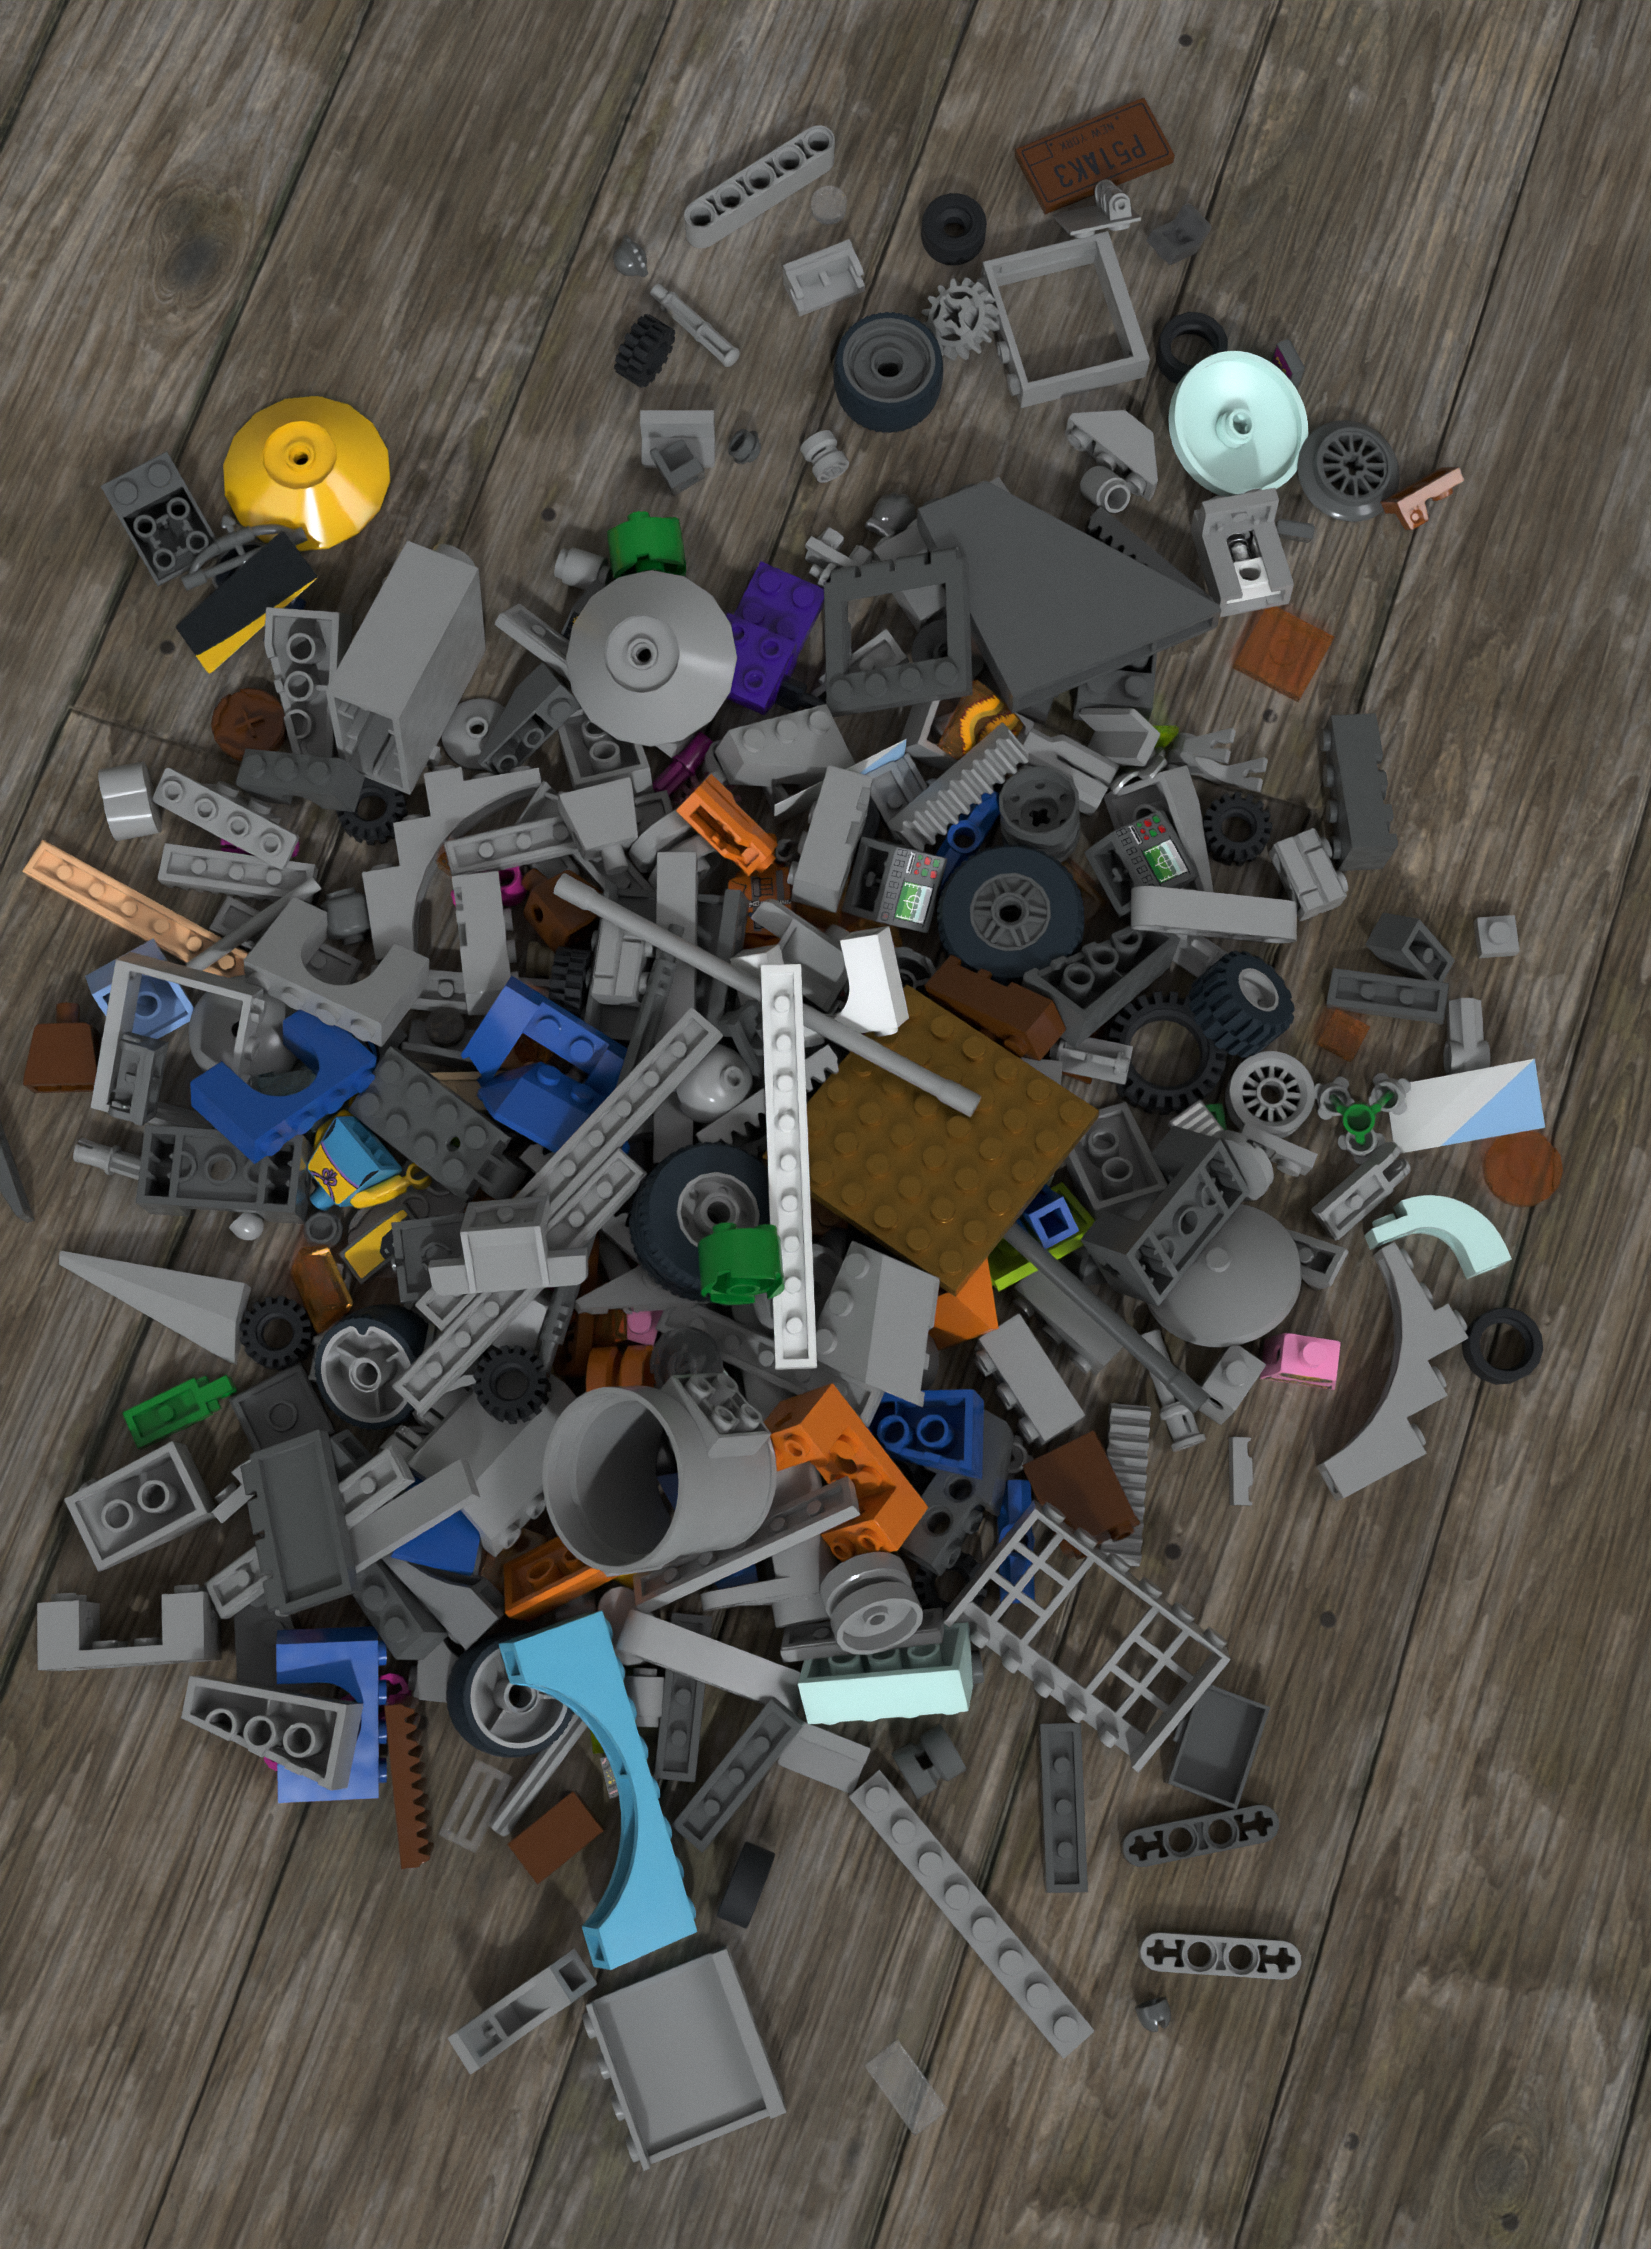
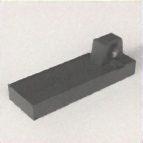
M1333 968L1326 1005L1327 1009L1443 1024L1449 983Z

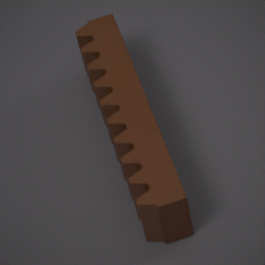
M408 1693L389 1695L384 1705L401 1869L420 1867L421 1864L430 1860L434 1849V1843L429 1842L433 1830L431 1826L427 1825L431 1816V1811L426 1810L429 1795L424 1793L428 1782L427 1778L422 1777L426 1763L420 1761L424 1752V1746L418 1745L423 1735L422 1730L417 1729L421 1714L415 1713L419 1704V1698L409 1696Z

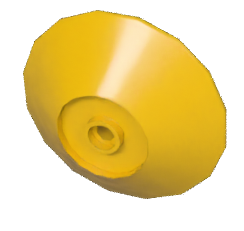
M320 396L284 399L255 413L233 437L223 464L225 497L238 522L244 527L266 524H279L293 530L302 527L308 541L296 545L299 551L329 549L358 535L380 511L390 484L388 450L374 424L349 404ZM299 459H308L303 465L296 464ZM265 534L256 537L264 543H269L277 534Z

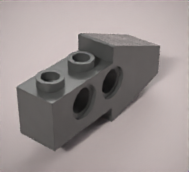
M984 1409L982 1480L924 1466L933 1479L921 1496L929 1508L899 1550L902 1554L940 1577L946 1568L953 1567L961 1553V1545L968 1534L972 1535L979 1528L983 1519V1511L986 1510L997 1517L1000 1515L1015 1437L1006 1421ZM965 1487L972 1488L971 1494L963 1500L956 1499V1495L961 1489ZM946 1520L950 1521V1525L945 1532L940 1534L934 1533L938 1523Z

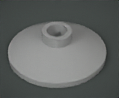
M482 698L467 700L457 705L442 733V743L451 760L469 770H486L478 763V759L505 707L495 701ZM475 725H482L484 727L483 732L480 734H473L471 729Z

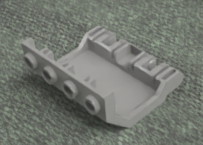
M491 1344L484 1351L483 1359L487 1361L490 1358L488 1353L493 1349L497 1353L502 1350ZM518 1370L505 1372L497 1384L499 1395L506 1399L520 1397L527 1388V1377ZM551 1373L550 1378H548L551 1383V1392H547L549 1401L547 1405L542 1403L539 1407L542 1410L539 1415L536 1416L533 1413L529 1416L530 1421L524 1423L520 1419L517 1420V1424H509L506 1420L503 1423L496 1420L480 1405L472 1384L445 1392L424 1415H421L416 1409L412 1412L417 1423L431 1432L425 1439H422L411 1429L400 1425L394 1431L396 1435H391L379 1447L381 1452L389 1445L397 1446L412 1475L417 1476L422 1481H425L460 1458L468 1461L480 1498L462 1508L461 1511L479 1531L483 1549L494 1557L503 1548H510L519 1538L521 1528L530 1518L536 1519L546 1507L542 1479L546 1445L556 1421L567 1406L577 1398L564 1382Z

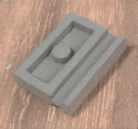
M909 753L895 762L892 761L866 774L873 777L870 797L877 805L880 819L890 837L897 844L902 843V841L892 832L887 823L928 788Z

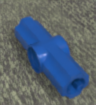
M994 791L992 794L983 793L981 795L982 803L979 805L972 803L970 805V813L968 815L961 813L958 818L959 823L953 824L949 828L947 837L936 854L948 858L938 896H941L942 889H944V885L949 880L951 873H954V870L958 866L960 867L964 860L967 861L968 857L971 855L975 856L980 850V846L1000 815V794ZM960 835L970 837L974 844L969 848H960L955 845L953 840Z
M1006 1480L1001 1512L997 1517L996 1547L1031 1504V1484L1029 1480ZM1031 1526L1024 1537L1026 1541L1025 1546L1033 1551L1035 1538ZM1011 1552L998 1567L999 1574L1015 1585L1032 1562L1020 1553ZM1033 1576L1022 1592L1035 1601ZM999 1586V1600L1001 1602L1008 1592ZM1015 1598V1600L1011 1604H1019L1022 1602Z

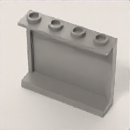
M728 1945L590 2000L585 2005L587 2013L582 2014L585 2029L590 2039L597 2037L602 2051L601 2054L596 2055L599 2069L604 2080L609 2078L612 2080L616 2094L611 2096L615 2114L619 2121L625 2119L631 2135L625 2137L626 2145L632 2161L637 2162L640 2160L643 2171L650 2169L653 2163L768 2116L772 2119L786 2113L787 2107Z

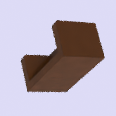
M575 1790L507 1845L534 1881L539 1884L605 1831L606 1828L577 1790Z

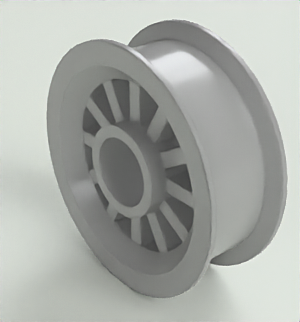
M1264 1051L1245 1059L1231 1076L1225 1091V1104L1228 1115L1239 1130L1246 1123L1281 1139L1291 1135L1302 1125L1312 1111L1315 1101L1314 1083L1305 1066L1294 1057L1277 1051ZM1262 1070H1266V1078L1262 1073ZM1274 1071L1281 1073L1278 1078H1274ZM1285 1076L1290 1080V1082L1284 1084L1283 1082ZM1243 1085L1250 1090H1243ZM1270 1088L1274 1090L1278 1095L1279 1102L1270 1104L1264 1101L1261 1096V1089ZM1293 1088L1296 1090V1093L1288 1092ZM1243 1099H1250L1252 1101L1244 1104ZM1255 1108L1257 1112L1255 1115H1252L1249 1110ZM1285 1112H1287L1291 1116L1287 1118ZM1262 1113L1265 1114V1121L1259 1119ZM1273 1113L1278 1122H1273Z

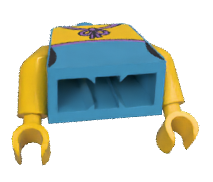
M355 1094L350 1098L349 1108L358 1096V1094ZM342 1109L316 1131L313 1155L307 1164V1168L319 1184L310 1195V1201L322 1211H328L333 1204L339 1207L354 1206L359 1209L382 1204L406 1193L407 1187L411 1185L417 1190H423L429 1187L432 1182L431 1176H426L421 1180L413 1179L417 1172L423 1170L415 1163L409 1165L406 1175L401 1177L399 1174L403 1170L402 1167L370 1128L348 1112V1110Z

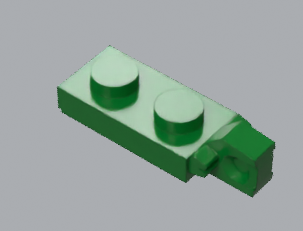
M228 1375L211 1383L207 1376L199 1379L192 1378L124 1411L122 1414L137 1449L143 1450L214 1415V1412L222 1409L219 1401L233 1395L238 1390L232 1377H228Z

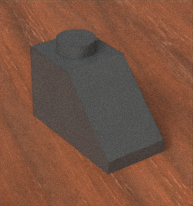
M1382 913L1366 942V946L1385 966L1407 978L1443 982L1455 961L1418 918Z

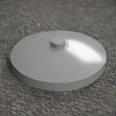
M1240 1204L1159 1306L1149 1303L1147 1305L1155 1319L1167 1331L1184 1341L1196 1345L1229 1347L1258 1339L1280 1324L1296 1302L1302 1279L1296 1244L1286 1228L1275 1218L1257 1208ZM1182 1218V1221H1181V1228H1182V1226L1184 1225V1223H1183V1218Z

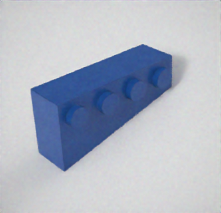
M974 1389L921 1390L925 1392L923 1407L887 1392L884 1393L870 1427L867 1428L890 1458L982 1480L984 1400Z

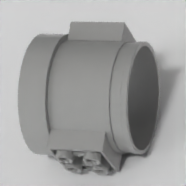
M725 1373L672 1375L661 1390L641 1385L593 1389L579 1396L567 1406L556 1421L546 1445L542 1479L544 1499L550 1520L556 1533L568 1550L586 1565L603 1571L607 1577L661 1570L665 1564L673 1561L678 1556L725 1550L738 1546L759 1529L768 1515L776 1489L777 1467L775 1451L770 1438L772 1433L763 1423L761 1414L749 1405L738 1391L737 1383ZM664 1429L672 1444L678 1469V1498L673 1519L663 1504L656 1478L657 1449Z

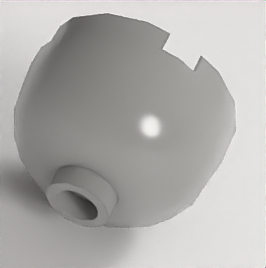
M716 1044L673 1092L677 1091L678 1098L682 1103L678 1104V1106L685 1115L693 1121L711 1124L751 1097L753 1088L752 1072L745 1060L733 1048Z

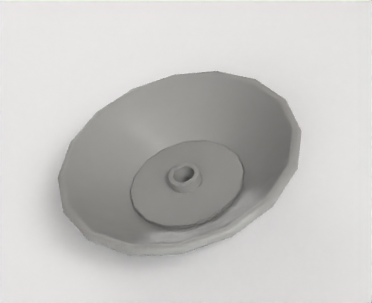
M650 570L618 577L591 596L572 625L566 662L572 693L591 722L617 740L652 747L684 740L712 721L731 692L737 654L731 623L713 595L685 576ZM649 649L651 658L647 662H641L639 657L641 651Z

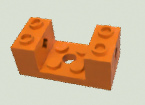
M833 1383L780 1401L763 1422L772 1433L770 1438L775 1451L777 1471L810 1461L828 1484L845 1476H848L854 1483L860 1515L820 1534L831 1548L832 1553L841 1562L857 1555L871 1552L890 1553L897 1551L929 1508Z

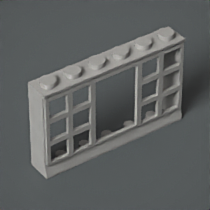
M1034 1499L958 1596L945 1609L944 1624L951 1627L954 1622H968L970 1628L969 1638L977 1647L982 1649L985 1645L1001 1656L1002 1665L1008 1671L1015 1673L1019 1670L1034 1682V1689L1042 1697L1048 1698L1051 1695L1066 1706V1713L1073 1721L1080 1723L1081 1720H1084L1098 1731L1100 1741L1107 1747L1112 1748L1114 1744L1130 1756L1132 1768L1139 1773L1229 1663L1231 1658L1227 1647H1225L1228 1642L1213 1628L1208 1627L1204 1631L1193 1622L1195 1616L1182 1604L1175 1602L1172 1606L1160 1597L1163 1593L1162 1590L1151 1580L1143 1577L1140 1581L1128 1572L1130 1566L1120 1556L1113 1552L1107 1556L1096 1547L1098 1541L1086 1530L1078 1527L1075 1531L1064 1523L1063 1520L1066 1517L1055 1506L1048 1502L1042 1506ZM1037 1519L1056 1532L1039 1555L1020 1542ZM1063 1539L1087 1556L1069 1579L1046 1562ZM1013 1549L1032 1562L1015 1585L996 1572ZM1095 1562L1151 1605V1607L1087 1686L1084 1687L1030 1646L1029 1642ZM1039 1569L1063 1586L1045 1609L1022 1592L1023 1588ZM989 1579H992L1008 1592L991 1615L972 1601ZM1015 1598L1038 1615V1618L1021 1638L998 1621ZM1158 1612L1182 1629L1164 1652L1141 1635ZM1189 1635L1212 1652L1195 1675H1192L1171 1658ZM1134 1642L1157 1658L1156 1662L1140 1681L1117 1665V1662ZM1165 1665L1188 1682L1170 1705L1147 1688ZM1110 1671L1133 1688L1116 1711L1093 1694ZM1140 1695L1164 1712L1146 1734L1123 1717Z

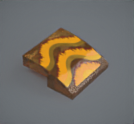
M978 680L972 681L973 695L961 698L937 744V747L957 761L1002 722L1016 738L1024 725L1015 713L1011 714L1007 704Z

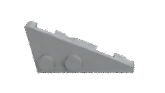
M643 1264L578 1298L575 1300L574 1308L578 1314L582 1312L607 1314L608 1309L633 1308V1312L666 1310L670 1307L687 1309L694 1308L697 1303L711 1302L690 1301L688 1298L683 1299L679 1298V1295L671 1294L670 1290L666 1291L662 1288V1285H658L653 1277L651 1278L647 1275V1270L644 1271L642 1268Z

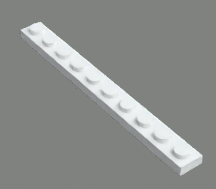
M801 964L761 965L770 1225L777 1227V1234L781 1239L785 1285L783 1292L773 1298L775 1370L817 1368Z

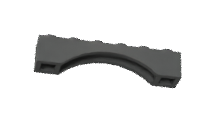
M348 1429L329 1438L338 1483L373 1458L369 1451ZM391 1553L381 1558L389 1566L392 1576L398 1582L405 1584L415 1594L420 1606L426 1612L433 1614L445 1627L447 1635L454 1642L461 1644L466 1650L479 1641L506 1615L505 1597L484 1576L471 1574L469 1577L392 1558L390 1557Z

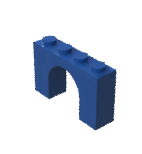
M299 1009L283 1020V1045L315 1074V1080L306 1089L288 1096L266 1095L252 1089L221 1061L190 1082L191 1106L248 1159L256 1164L264 1157L276 1154L284 1143L297 1134L302 1135L309 1131L313 1124L326 1114L338 1111L344 1102L355 1094L365 1092L375 1079L373 1071L376 1068V1056L348 1031L335 1025H327L318 1017Z
M374 1626L277 1630V1684L330 1683L345 1689L353 1696L357 1703H363L348 1788L328 1790L318 1785V1782L303 1775H297L285 1769V1766L277 1763L278 1803L379 1798V1783H387V1758H379V1744H387L386 1719H378V1705H385L387 1701L386 1679L378 1680V1666L387 1664L386 1644L383 1640H378V1632Z

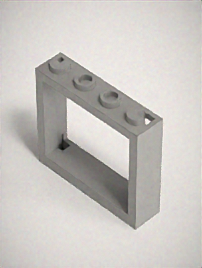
M1108 231L983 262L981 278L977 279V282L987 288V291L996 299L993 305L999 310V314L992 317V320L998 324V329L991 330V332H997L999 342H997L998 357L1001 364H1007L1010 373L1007 374L1008 389L1011 396H1017L1020 408L1146 377L1150 358ZM1094 263L1125 359L1028 383L998 286Z
M129 952L116 959L91 1108L108 1112L109 1106H112L123 1050L119 1047L120 1039H123L124 1033H132L142 974L243 1001L231 1070L252 1088L253 1075L249 1074L251 1060L253 1061L259 1051L260 1039L256 1037L258 1023L263 1021L267 1008V1002L263 1000V987ZM158 1102L156 1116L147 1122L156 1126L216 1129L199 1112L163 1102Z

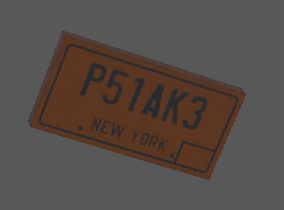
M1145 98L1015 149V158L1045 215L1095 195V187L1101 180H1111L1117 186L1173 163L1175 158Z

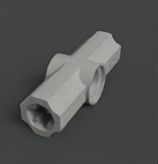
M1474 998L1448 1000L1446 1004L1448 1041L1445 1043L1443 1054L1446 1075L1490 1067V1048L1488 1042L1484 1041L1481 1000Z

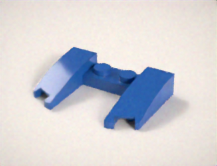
M511 975L461 1053L463 1059L470 1057L481 1074L477 1081L482 1087L492 1080L521 1034L524 1033L586 1072L588 1076L582 1084L590 1086L595 1092L607 1098L616 1089L627 1048Z

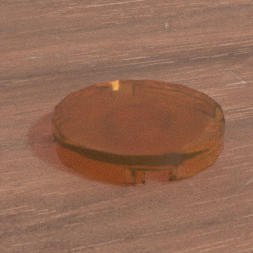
M1533 1131L1507 1134L1496 1139L1486 1151L1482 1165L1484 1180L1492 1194L1505 1204L1519 1208L1535 1206L1548 1199L1559 1187L1563 1173L1561 1156L1556 1147L1553 1148L1548 1139L1542 1134Z

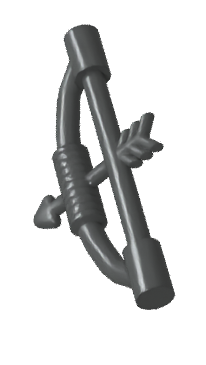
M224 515L221 527L223 529L227 528L229 534L215 539L214 543L204 549L192 562L189 573L182 576L181 580L188 591L207 583L209 578L238 566L241 568L265 546L263 545L245 553L242 544L254 540L256 536L279 534L281 531H285L295 546L308 541L302 527L293 530L279 524L252 527L248 525L235 531L233 525H235L236 521L230 516ZM234 547L236 548L239 556L202 571L200 569L216 553H223Z

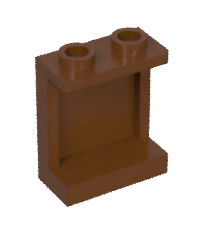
M1093 1430L1022 1465L1039 1503L1043 1506L1048 1502L1055 1506L1066 1517L1063 1520L1064 1523L1075 1531L1078 1527L1083 1528L1098 1541L1097 1545L1109 1539L1117 1542L1129 1537L1135 1532L1133 1528L1141 1523L1119 1482L1100 1438ZM1065 1539L1060 1542L1059 1546L1068 1559L1074 1556L1077 1560L1087 1557Z

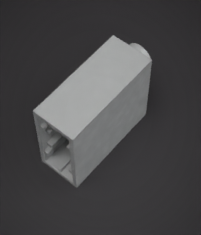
M410 541L406 542L326 688L339 758L345 760L364 777L407 794L412 793L434 746L437 745L486 651L479 568L475 567L472 559L460 549L447 544H438L431 550Z

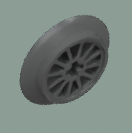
M1350 420L1326 423L1315 429L1307 437L1299 452L1297 467L1302 489L1316 508L1332 518L1348 522L1364 521L1373 518L1384 511L1381 501L1392 496L1398 490L1400 474L1396 455L1386 439L1376 430L1365 424ZM1353 442L1358 443L1356 452L1354 451ZM1366 447L1370 453L1362 456V451ZM1375 458L1377 463H1367V461ZM1323 460H1325V461H1327V462H1329V463H1331V464H1324V463H1323ZM1348 462L1353 463L1352 469L1356 471L1354 475H1350L1349 468L1345 467ZM1325 473H1333L1334 475L1327 478ZM1336 481L1340 483L1338 490L1332 485V483ZM1346 486L1349 489V495L1344 493Z

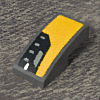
M408 1203L401 1205L382 1218L339 1253L361 1285L370 1283L391 1264V1255H395L391 1223L419 1219Z

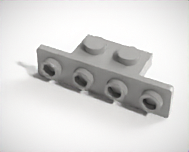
M166 768L152 797L154 803L278 869H285L298 843L299 835L279 825L281 818L270 812L272 809L270 805L255 798H251L250 801L238 795V788L223 781H218L217 784H201L173 768Z

